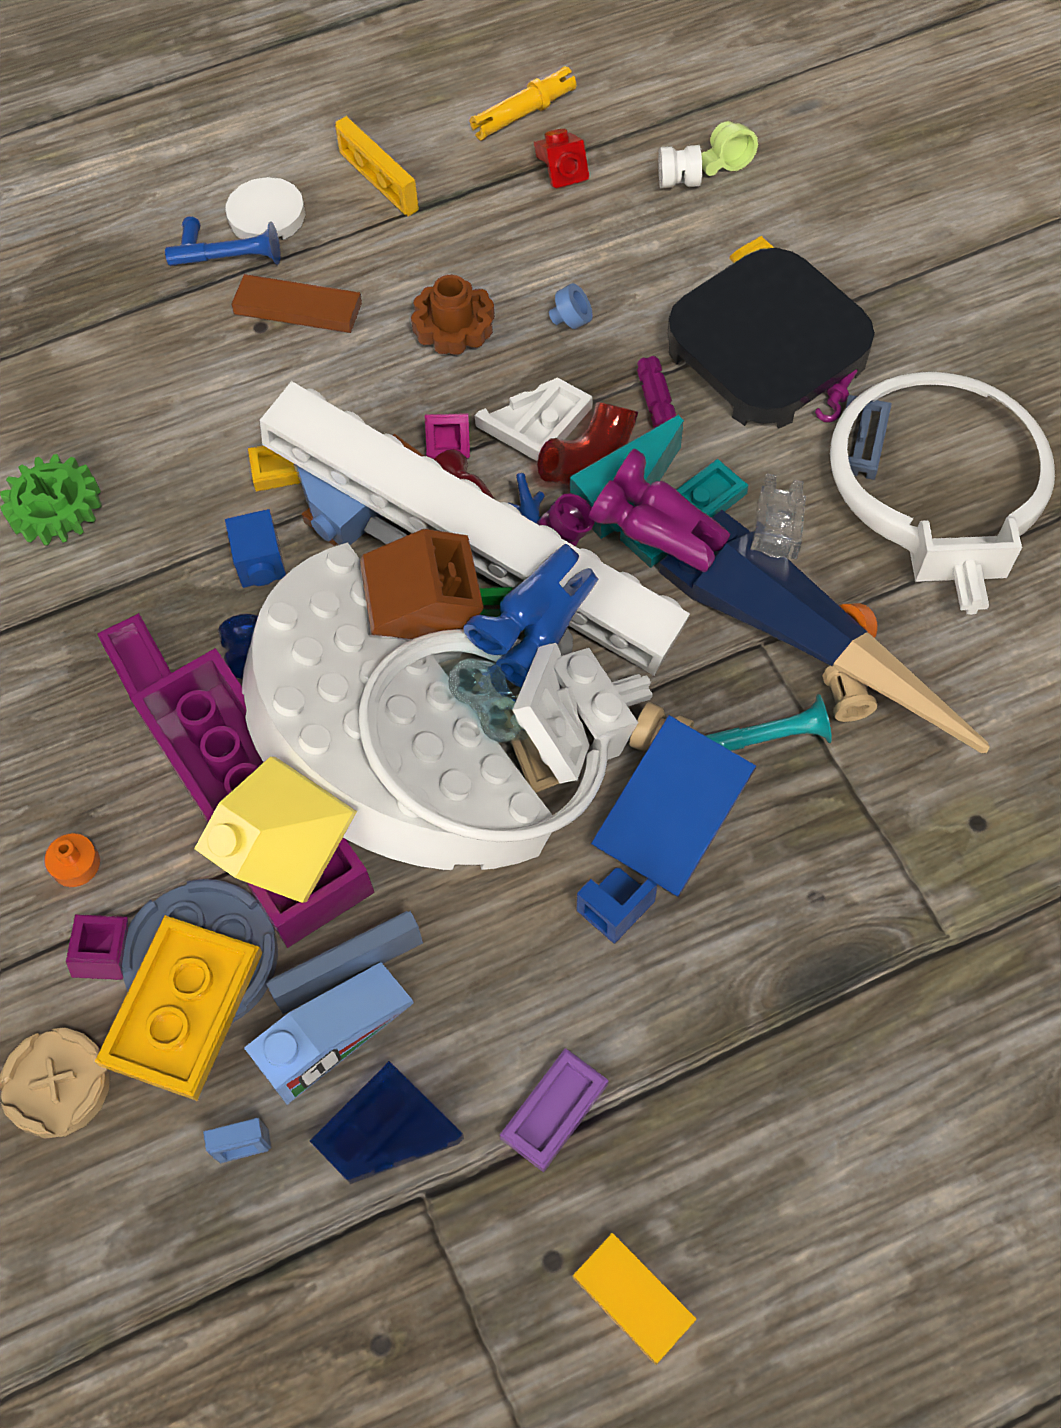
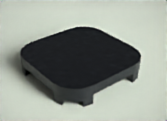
M765 248L749 253L685 294L672 307L667 331L669 355L676 365L683 360L686 361L733 406V419L744 426L747 425L748 420L761 424L777 423L778 429L793 423L794 413L857 369V374L854 377L856 379L866 367L875 335L871 319L860 306L806 259L793 251L780 248Z

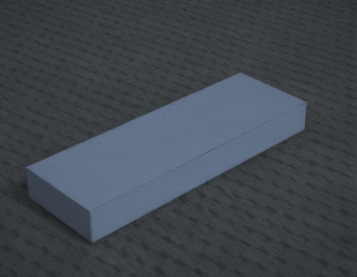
M406 911L268 980L269 982L266 984L282 1014H285L380 962L385 963L423 944L419 926L411 911Z

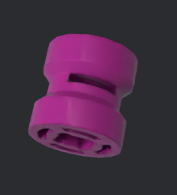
M570 493L558 497L551 505L549 511L543 514L536 524L554 529L563 540L576 546L579 539L592 529L595 521L588 517L592 507L587 501L578 495Z

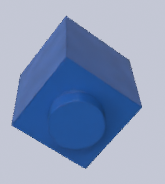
M270 509L225 519L233 562L243 588L253 585H268L275 580L282 579L286 575L278 535Z

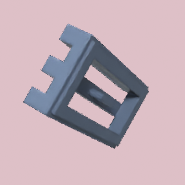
M849 395L846 408L858 396ZM879 400L870 401L863 408L853 457L848 456L850 468L854 476H857L860 471L867 473V479L875 480L892 403ZM877 411L880 412L871 457L870 460L861 459L871 412Z

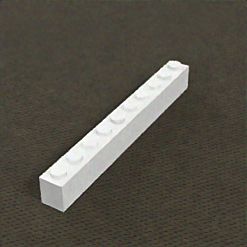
M291 381L260 419L263 446L409 532L414 533L421 529L468 535L475 570L503 587H512L514 589L527 579L552 553L562 545L568 544L579 554V559L559 584L564 587L577 573L587 568H591L599 579L575 612L569 626L653 676L674 645L690 615L674 599L664 595L659 596L642 586L633 575L616 571L601 562L600 558L592 551L584 548L579 549L568 543L554 529L545 525L539 526L522 516L513 505L496 501L484 494L472 481L467 479L460 480L443 470L441 465L434 459L427 456L421 457L404 447L393 435L382 434L366 425L357 414L351 411L344 412L328 403L319 392L313 389H304Z

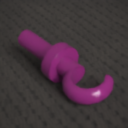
M857 369L827 390L829 396L827 404L834 409L835 413L827 416L821 412L820 408H817L815 414L818 419L823 422H833L840 417L841 406L839 402L843 403L847 400L849 396L847 388L857 374Z

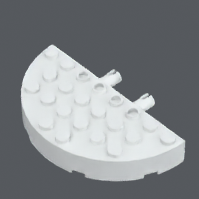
M348 542L328 548L309 557L287 573L270 592L259 612L243 674L242 694H244L247 710L245 719L254 746L262 761L265 762L269 757H277L356 810L357 813L343 838L366 850L390 859L442 870H453L455 864L480 865L481 870L514 865L538 857L551 833L534 839L516 842H492L463 837L443 830L420 818L401 804L388 791L376 775L365 754L359 729V708L363 691L372 672L388 654L412 639L371 635L360 558ZM443 652L421 658L402 669L391 680L379 702L377 713L379 739L386 758L395 773L416 795L439 809L440 815L480 828H521L536 824L552 816L490 733L506 728L497 706L498 702L506 698H496L486 704L471 708L438 664L457 659L461 656L462 652Z

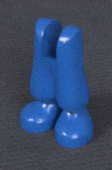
M568 544L558 548L527 579L502 599L500 603V616L476 615L471 617L464 625L465 635L476 647L491 655H502L496 662L497 669L507 680L520 688L523 686L538 647L552 643L559 644L575 612L599 580L593 570L587 568L577 573L564 587L559 584L579 559V554ZM524 630L523 640L513 646L519 634Z

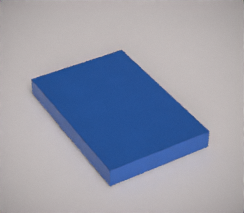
M668 715L591 844L679 897L754 773L756 765Z

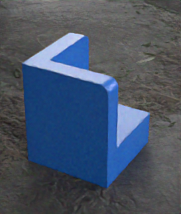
M615 868L599 885L590 879L577 893V912L615 944L655 902L657 884L649 878L640 885L621 868Z

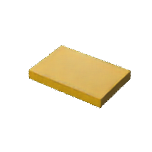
M165 915L95 1062L100 1067L197 1101L263 952L260 947Z

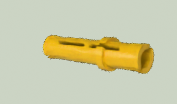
M564 66L559 71L542 80L536 78L528 83L526 89L480 114L470 117L472 130L474 131L480 127V131L475 133V136L482 141L487 136L536 109L540 111L545 110L550 106L551 101L569 91L575 90L577 87L575 77L572 76L566 80V76L572 73L571 69Z

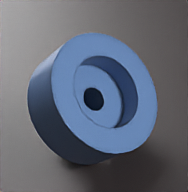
M571 283L556 292V307L549 310L550 318L554 324L558 325L565 322L570 328L577 329L592 320L593 313L590 302L584 291L577 284Z

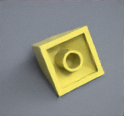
M269 757L219 802L194 849L239 880L304 903L308 901L357 811L277 757Z

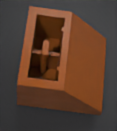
M421 529L363 554L361 557L360 565L371 635L414 639L442 630L464 629V625L469 619L480 615L484 608L468 535Z

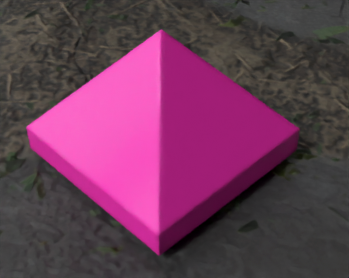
M469 413L425 414L427 457L435 459L438 454L446 450L456 449L466 458H470Z

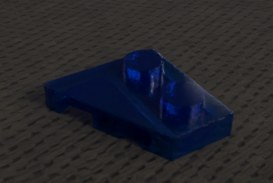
M388 1061L310 1140V1143L349 1184L458 1145L464 1139V1135Z

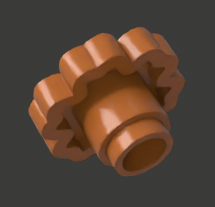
M445 275L438 278L433 287L424 288L421 294L413 301L415 312L411 315L412 330L417 335L420 344H434V349L439 354L450 353L459 355L465 351L466 346L481 347L485 339H488L493 333L492 320L495 318L493 301L489 298L486 290H472L471 283L460 276Z

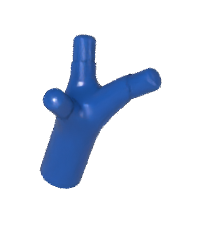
M518 473L516 478L520 506L512 503L509 504L517 508L522 516L537 523L540 519V503L545 495L539 491L532 498L525 474Z

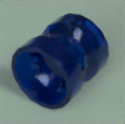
M240 614L230 617L218 629L221 645L227 649L224 661L234 676L239 679H243L244 667L258 619L257 615Z

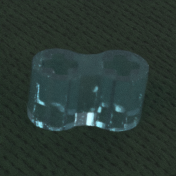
M466 659L455 664L450 671L448 679L449 689L453 697L458 701L469 704L476 710L485 735L498 742L521 741L528 738V733L518 724L515 714L510 719L514 726L513 728H505L503 725L508 720L507 715L504 713L505 710H513L518 697L508 688L502 669L493 662L477 659ZM475 673L483 675L478 681L479 686L482 688L481 691L473 690L477 683L476 678L473 676Z

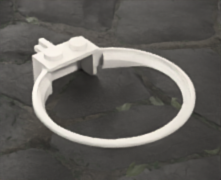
M943 372L910 373L884 380L855 398L840 416L831 440V469L837 488L844 501L853 513L872 530L910 551L915 582L955 580L960 610H966L967 614L972 615L976 614L978 610L987 609L989 601L984 579L1008 577L1022 549L1020 536L1043 513L1054 488L1055 465L1053 454L1044 432L1030 413L1006 393L982 381ZM917 385L953 386L975 392L984 397L990 396L1013 411L1031 432L1040 457V476L1037 488L1026 503L1009 514L998 536L932 539L928 520L920 521L918 527L911 526L910 524L914 518L904 515L878 501L865 491L855 479L850 468L847 448L850 430L861 410L870 401L874 402L893 391Z
M463 629L428 633L402 644L388 654L372 672L366 683L359 708V729L365 754L376 775L388 791L414 814L434 826L463 837L492 842H516L534 839L555 832L570 824L589 807L602 783L607 760L620 756L638 724V721L628 707L650 700L653 694L649 689L651 681L647 675L641 677L640 674L611 682L590 648L562 655L561 658L556 660L554 670L560 689L571 686L577 704V712L595 739L586 754L578 790L567 805L543 821L514 829L480 828L440 815L439 809L416 795L395 773L386 758L379 739L377 727L379 702L388 684L402 669L421 658L443 652L472 653L497 662L502 656L488 654L476 647L465 635ZM517 639L513 646L520 643L521 640Z

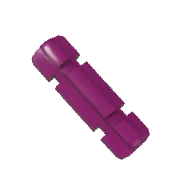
M656 356L642 357L637 363V373L640 382L643 383L642 390L648 410L653 414L651 416L653 426L656 428L677 415L674 406L670 404L672 399L665 376L661 373L660 360Z

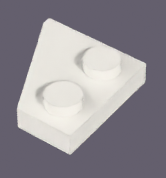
M555 378L539 385L534 391L522 392L509 398V406L490 414L486 408L478 411L475 414V425L537 462L544 464L592 409L593 397L567 382Z
M552 643L538 647L513 707V712L518 724L526 730L539 750L542 761L550 767L559 783L578 780L589 749V742L583 723L580 721L577 713V704L571 686L560 689L554 665L556 660L562 656L557 644Z

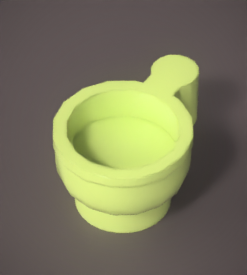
M726 121L719 124L712 132L710 138L712 148L701 153L702 170L707 175L713 176L722 167L729 171H738L746 167L757 152V136L752 130L740 123Z

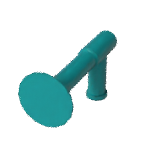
M820 694L816 695L814 704L800 714L745 728L737 727L704 735L730 751L805 733L820 735L828 743L832 741L829 717Z

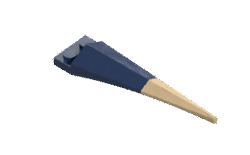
M719 511L712 519L730 533V537L720 551H713L715 560L706 572H701L670 554L660 562L659 573L691 599L723 612L800 649L904 706L980 753L988 752L990 746L981 735L757 530L749 531L725 511Z

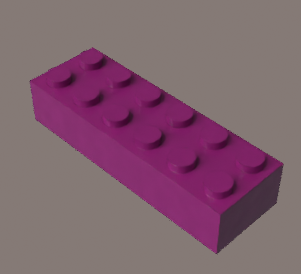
M216 648L129 697L143 723L207 823L219 802L264 763L254 746L245 719L247 710L244 694H242V686ZM342 838L307 902L301 903L245 882L287 948L375 893L367 869L345 838Z

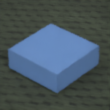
M259 1118L203 1131L206 1151L219 1163L267 1152L271 1148L269 1129Z

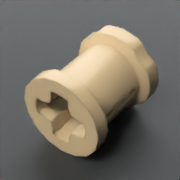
M832 666L825 669L822 677L824 683L831 687L836 703L833 713L838 721L851 722L860 720L871 715L877 709L876 699L869 695L865 684Z

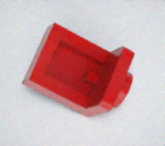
M556 129L546 132L544 134L545 139L534 142L536 157L548 166L552 187L560 188L589 179L584 140L570 132L568 133L567 129Z

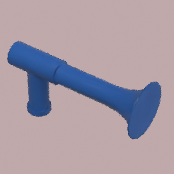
M186 217L182 222L181 245L165 248L166 261L170 266L254 254L268 256L273 259L276 265H279L281 256L277 230L272 221L268 223L266 231L256 237L207 244L205 242L197 243L198 231L201 226L199 220L195 217Z

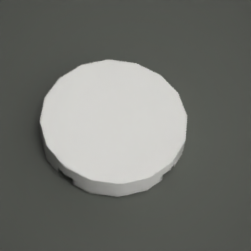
M265 177L252 179L238 186L229 195L225 205L228 223L234 234L241 239L256 237L264 233L268 228V223L272 221L277 230L278 237L282 236L284 240L292 236L302 226L306 216L300 191L295 185L279 178Z

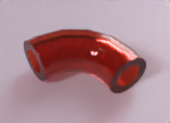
M596 402L590 424L580 437L574 440L551 438L544 443L537 462L538 474L541 479L553 484H570L571 476L628 444L636 424L638 412Z

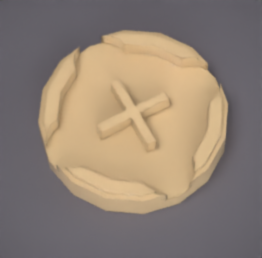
M68 1028L52 1029L53 1031L45 1032L41 1035L36 1033L24 1039L8 1056L0 1073V1090L2 1091L1 1099L3 1102L1 1105L5 1115L24 1132L41 1138L64 1137L85 1127L101 1110L109 1092L110 1070L100 1067L95 1062L100 1048L84 1033Z

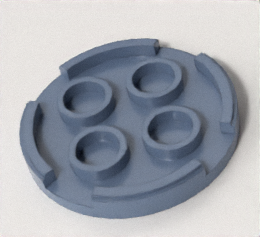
M212 879L187 881V885L175 888L153 902L152 900L148 901L136 914L128 927L122 963L123 978L127 991H129L155 934L166 915L260 947L263 952L232 1023L247 1014L267 991L268 986L266 983L273 978L278 959V944L274 927L258 901L250 893L234 884Z

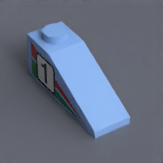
M380 962L289 1012L245 1046L244 1049L288 1105L414 1002L383 963Z

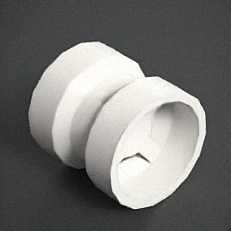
M700 145L687 146L684 150L677 151L673 147L659 148L658 172L660 188H673L677 183H684L687 187L701 185L702 156Z

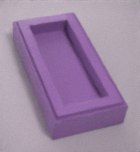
M565 1048L501 1132L500 1139L544 1173L606 1089L609 1080Z

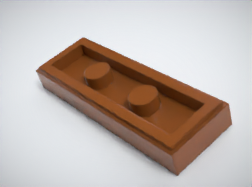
M244 274L231 305L236 315L351 333L362 304L360 292Z

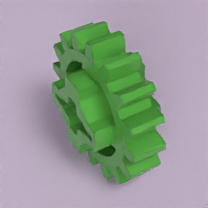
M53 454L50 463H44L40 457H36L34 461L35 467L29 469L25 465H20L19 470L22 475L19 478L7 477L6 481L11 489L0 491V496L5 503L0 506V509L16 535L22 533L27 542L31 543L39 536L44 545H49L52 536H58L64 543L68 539L67 532L73 530L81 535L84 533L81 523L83 521L94 522L96 520L91 509L101 507V501L98 497V494L101 493L100 488L88 466L85 464L79 467L74 457L67 459L64 464L61 462L58 454Z

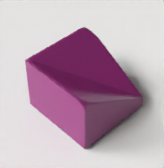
M75 914L66 957V964L72 978L123 979L122 963L128 933V917Z

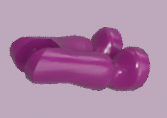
M635 448L632 449L619 468L614 480H610L599 494L588 517L601 524H618L629 538L660 549L695 569L706 572L715 560L713 551H720L725 546L730 533L717 521L690 503L668 483L655 481L649 484L644 479L645 456Z

